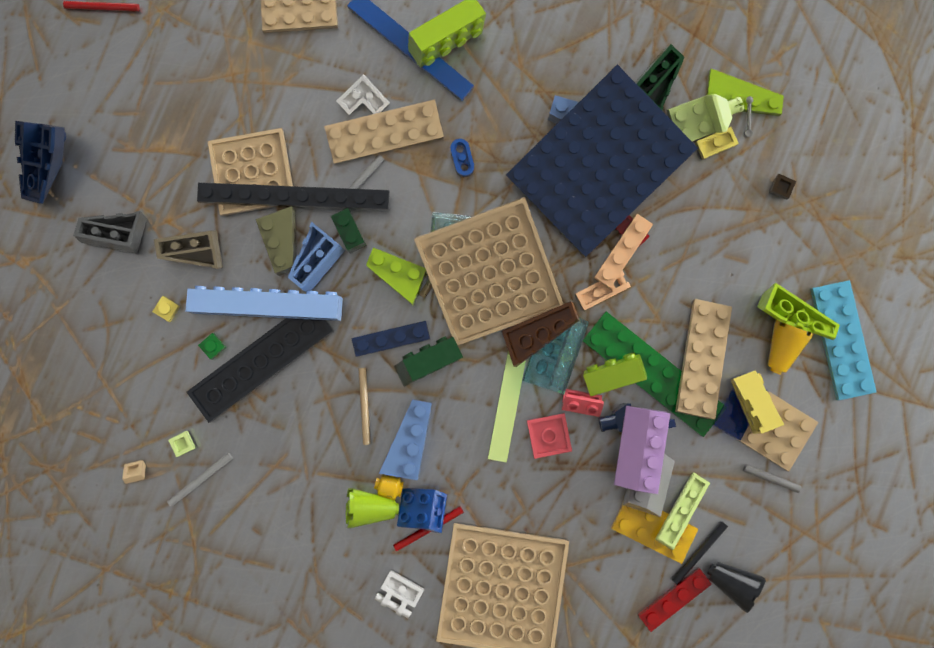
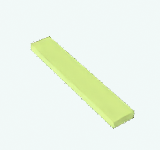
M509 351L507 353L488 459L506 463L526 363L525 360L519 366L514 367Z

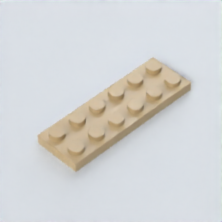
M435 99L324 126L334 164L444 137Z
M699 299L693 300L675 412L711 420L715 419L732 312L731 306Z

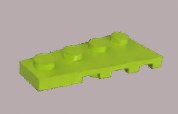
M712 68L709 70L706 95L717 94L727 99V101L740 97L743 103L738 105H744V111L742 112H747L748 104L746 103V98L751 96L753 97L751 113L774 116L782 114L783 95Z

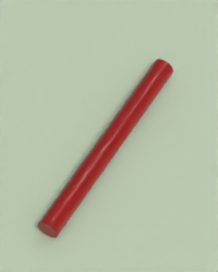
M63 1L64 9L140 11V5L132 3Z
M461 506L444 515L443 525L464 513ZM420 529L393 546L396 551H399L432 531Z

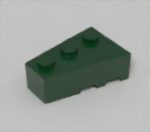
M672 44L663 49L635 82L662 111L665 101L670 94L672 84L685 58Z
M446 336L436 340L437 344L432 347L430 344L419 348L420 352L417 354L410 352L402 356L403 360L394 367L403 386L405 387L463 358L454 337L449 339Z

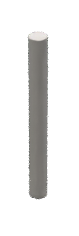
M227 453L167 501L169 506L173 507L230 462L233 456Z

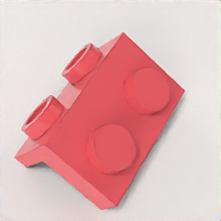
M564 388L562 410L600 417L604 406L602 395L590 397V394L587 392Z

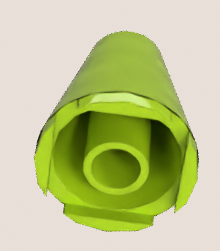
M352 488L347 490L346 497H349L346 503L345 514L347 528H355L394 519L395 515L399 513V503H395V500Z

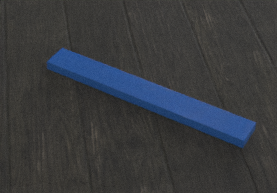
M351 0L347 5L348 9L417 64L408 51L409 32L370 0ZM440 57L436 58L431 65L421 67L461 101L474 88L472 83Z

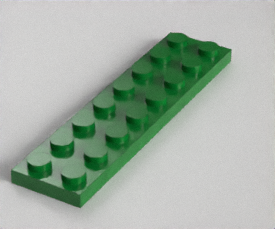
M607 311L582 340L583 343L606 361L610 359L618 361L624 359L623 356L630 353L640 354L647 374V380L635 384L701 437L707 434L727 408L718 400L714 420L675 412L682 371Z

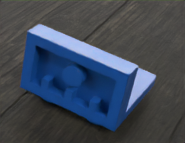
M403 488L397 526L442 533L447 494L434 489Z

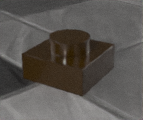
M778 174L770 189V193L787 200L790 198L796 181Z

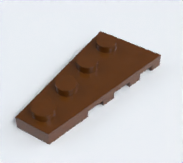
M573 302L565 303L502 331L514 367L519 366L579 321Z

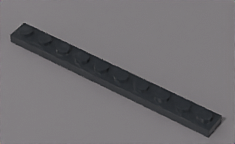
M198 182L197 191L198 203L389 210L390 199L389 190Z

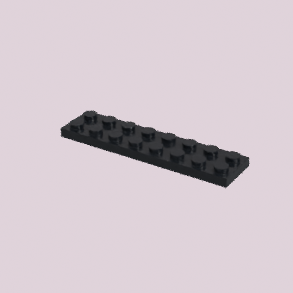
M286 318L186 393L207 422L211 423L334 332V330L326 320Z

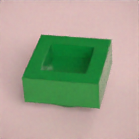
M211 333L198 345L210 360H213L226 348L215 333Z

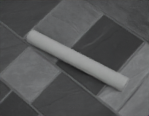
M378 155L348 189H358L384 161V158Z
M746 464L744 466V472L797 493L801 490V486L750 465Z

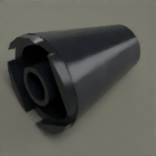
M717 562L716 565L712 563L707 572L710 575L709 580L746 613L754 606L755 603L753 602L759 597L766 582V578L720 562Z

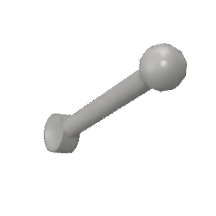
M751 96L746 98V103L748 104L747 129L744 133L747 137L753 134L751 130V103H753V97Z

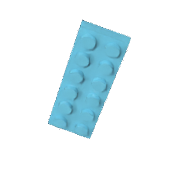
M850 280L811 288L815 309L840 325L834 340L822 337L836 400L877 393Z

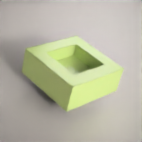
M188 431L169 439L176 457L196 449Z

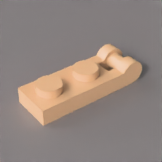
M623 270L617 278L619 287L616 288L613 284L611 288H608L601 282H597L575 294L583 311L631 287L624 278Z

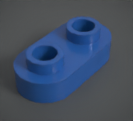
M456 139L450 147L455 170L458 175L468 177L474 171L470 147L466 140ZM462 147L464 150L459 153L456 149ZM467 165L468 169L464 171L461 167Z

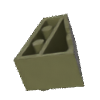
M292 206L255 219L274 273L278 276L289 273L297 257L296 210Z

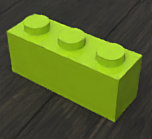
M630 353L624 355V359L618 361L610 359L605 361V365L597 366V364L588 366L583 376L590 397L647 380V374L640 354Z

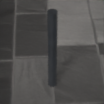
M724 522L718 525L672 578L674 583L678 585L728 528Z

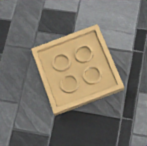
M768 391L784 425L762 434H753L749 423H747L738 441L789 472L819 422Z

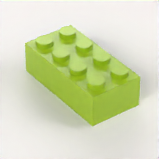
M464 0L410 31L408 51L420 68L425 65L429 66L436 58L444 57L453 48L463 46L470 38L480 36L483 31L486 12L477 0Z

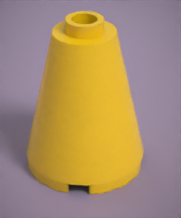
M776 320L768 366L771 367L770 371L781 375L782 372L786 373L814 333L808 332L807 334L805 330L783 322L780 324L781 322Z

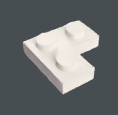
M364 74L336 100L349 115L362 102L373 114L380 113L390 104Z

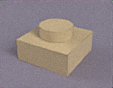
M143 460L124 465L122 479L125 484L145 478L146 464Z

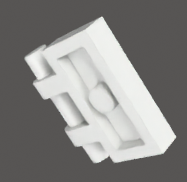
M390 570L380 588L387 592L386 595L383 596L377 593L374 600L380 602V605L384 608L387 606L394 610L398 616L401 617L402 615L409 618L412 611L406 609V606L409 604L415 608L424 588ZM392 595L402 601L400 605L390 600Z

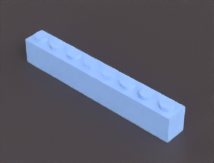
M195 286V289H187L185 311L192 314L341 321L343 298L337 295V292L329 291L322 295L318 294L317 291H307L306 294H299L298 290H288V293H281V290L269 289V292H262V289L250 288V291H243V288L232 287V290H225L224 287L215 286L213 290H210L205 286Z

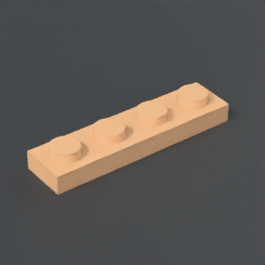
M637 214L594 278L608 288H611L653 224Z

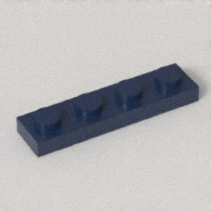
M426 321L351 338L356 357L431 340Z

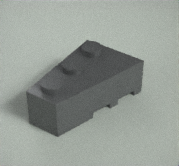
M141 211L131 214L118 213L112 216L78 218L73 236L84 244L137 254L147 218Z

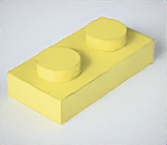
M729 127L726 132L715 133L695 142L702 160L739 144L732 127Z

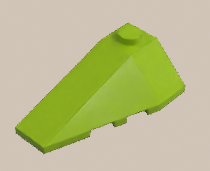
M774 283L762 294L757 306L780 322L831 340L836 338L840 326L777 283Z

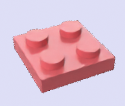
M565 413L526 420L534 459L572 452Z

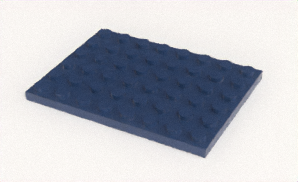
M617 64L506 176L586 257L683 164L698 147Z

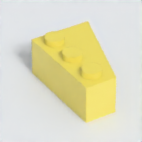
M754 370L730 380L753 434H762L784 425L770 394L763 385L764 381L760 373Z

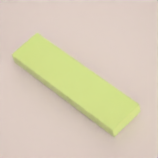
M696 473L690 475L655 540L674 550L710 482Z

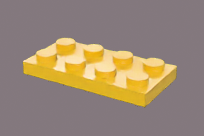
M623 503L611 526V529L681 564L698 531V528L688 524L674 550H671L655 540L669 515L668 513L662 511L661 517L624 506Z

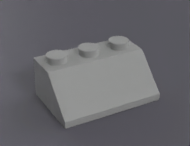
M664 454L658 494L627 488L623 505L661 517L675 461Z

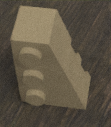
M205 231L154 239L157 259L215 269L223 268L217 231Z

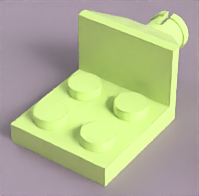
M712 94L667 109V113L677 127L691 141L713 133L726 132L731 123L732 115L744 111V105H738L743 103L740 97L727 101V99L717 94Z

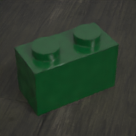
M348 208L331 216L350 254L367 246Z

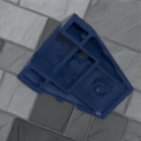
M15 121V146H19L20 157H17V163H21L22 174H19L21 199L43 204L62 166L64 142L66 140L65 127Z

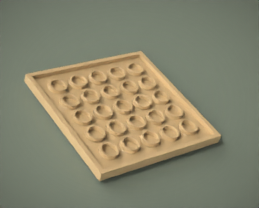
M525 197L414 238L450 333L457 345L514 326L563 305Z
M454 523L436 642L475 648H554L569 540Z

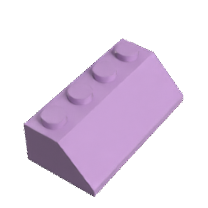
M626 406L614 485L658 494L671 413Z

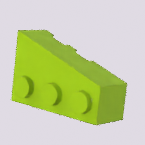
M373 247L366 266L414 306L427 275L426 269Z

